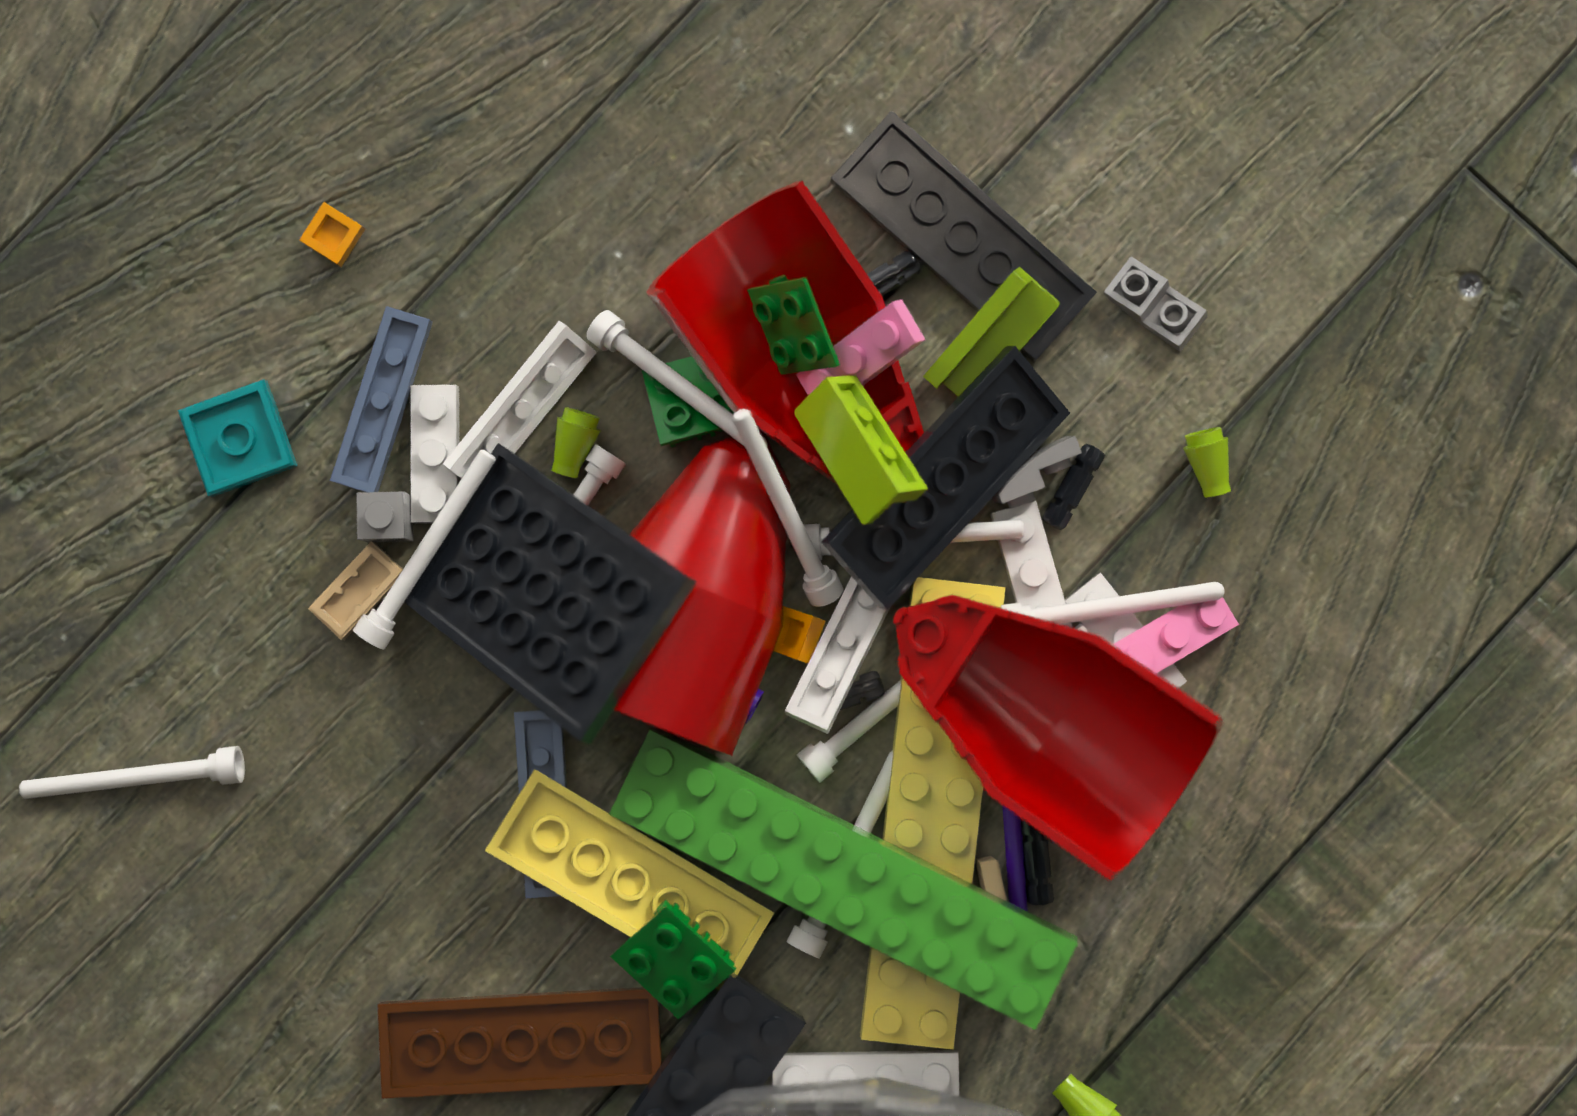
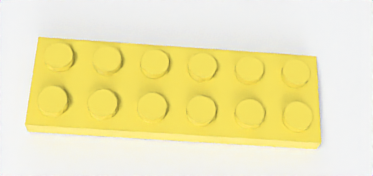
M536 769L531 773L485 849L486 852L629 937L655 916L653 914L654 911L664 900H667L671 905L676 902L680 906L679 909L691 919L688 923L690 926L697 921L700 924L697 930L700 935L708 931L711 934L708 941L712 938L723 950H728L731 953L729 958L735 963L734 966L737 969L734 973L736 975L739 974L774 914L768 908L623 821L609 815L608 812Z

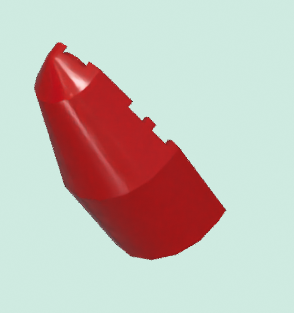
M801 180L775 190L715 228L673 261L652 282L646 294L727 406L734 412L741 409L749 410L759 430L838 486L794 414L795 409L808 397L807 392L796 375L799 372L780 374L777 364L771 357L770 346L762 326L754 314L753 304L747 290L769 285L770 280L782 275H786L788 281L806 277L833 346L885 308V303L878 289L805 183ZM896 361L863 387L906 453L924 434V430L909 382H905L899 361Z
M759 430L761 436L767 441V449L790 495V481L768 438ZM728 437L704 446L630 533L631 536L697 582L613 710L732 756L783 628V591L786 576L785 554L788 535L746 447L733 437Z
M956 595L944 596L934 601L907 608L903 607L895 613L893 618V624H896L900 657H898L900 675L933 720L938 722L954 744L953 747L976 773L987 793L1109 881L1115 879L1129 866L1164 822L1201 767L1223 726V717L1101 635Z

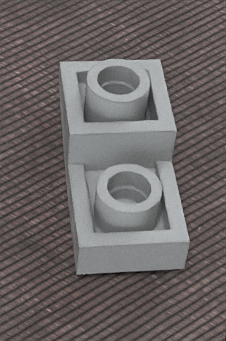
M1132 256L1104 291V295L1126 314L1179 352L1183 350L1208 317L1206 309L1171 288L1166 278Z
M1076 436L1062 437L1035 451L992 497L994 503L1003 504L1007 502L1009 508H1015L1035 500L1033 492L1045 487L1039 469L1043 468L1046 475L1058 472L1072 465L1070 457L1082 453Z

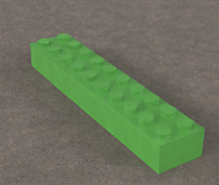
M660 728L649 730L609 815L1034 1030L1037 1029L1078 944V936Z

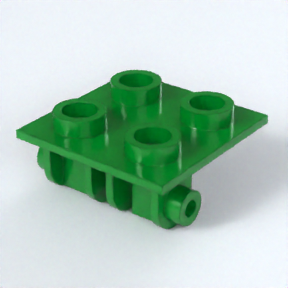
M782 275L770 280L769 285L747 290L753 304L754 314L760 322L770 346L771 357L777 364L781 375L832 368L840 365L806 277L788 281L787 276Z
M692 356L665 363L733 415L736 413L727 406ZM642 370L661 446L670 444L671 448H674L677 443L692 440L694 437H697L698 441L703 440L702 435L710 433L711 437L716 436V431H724Z
M664 900L654 911L653 914L655 916L614 951L610 957L679 1019L734 973L737 968L734 966L735 963L729 958L731 953L728 950H723L712 938L708 941L711 935L708 931L700 935L697 932L700 927L697 921L690 926L688 923L691 919L679 909L680 906L676 902L671 905L667 900Z

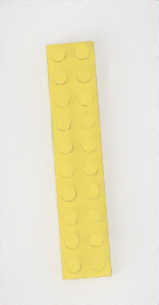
M918 577L911 584L909 607L934 601L944 596L956 595L1000 608L1001 605H1004L1006 587ZM901 676L890 785L882 839L972 884L983 793L981 780L967 761L961 758L953 747L954 744L939 723L933 720ZM870 947L860 1038L861 1040L954 1050L960 992Z

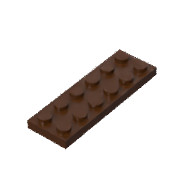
M644 987L384 1001L377 1004L382 1099L648 1084L662 1064L659 1001Z

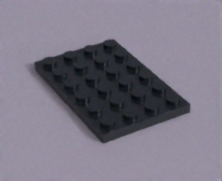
M498 443L491 453L496 461L404 602L579 741L591 745L697 581L517 454Z

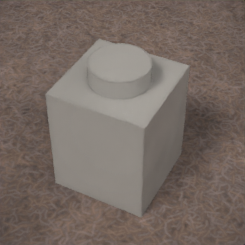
M403 491L357 493V539L368 543L371 541H414L413 523L411 522V495Z

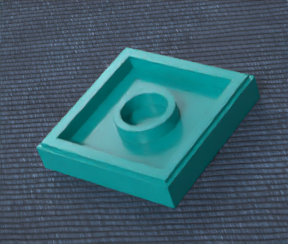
M265 379L178 410L209 497L223 494L298 466L269 383Z

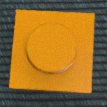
M323 202L299 241L339 267H342L366 229Z
M783 606V628L775 645L774 652L808 664L817 647L826 621Z

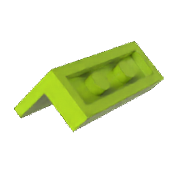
M1021 267L1017 268L923 377L936 389L944 384L959 397L1006 346H1016L1021 351L1056 311L1060 302Z
M856 375L826 377L795 409L794 414L862 524L873 523L892 503L917 500L928 489Z

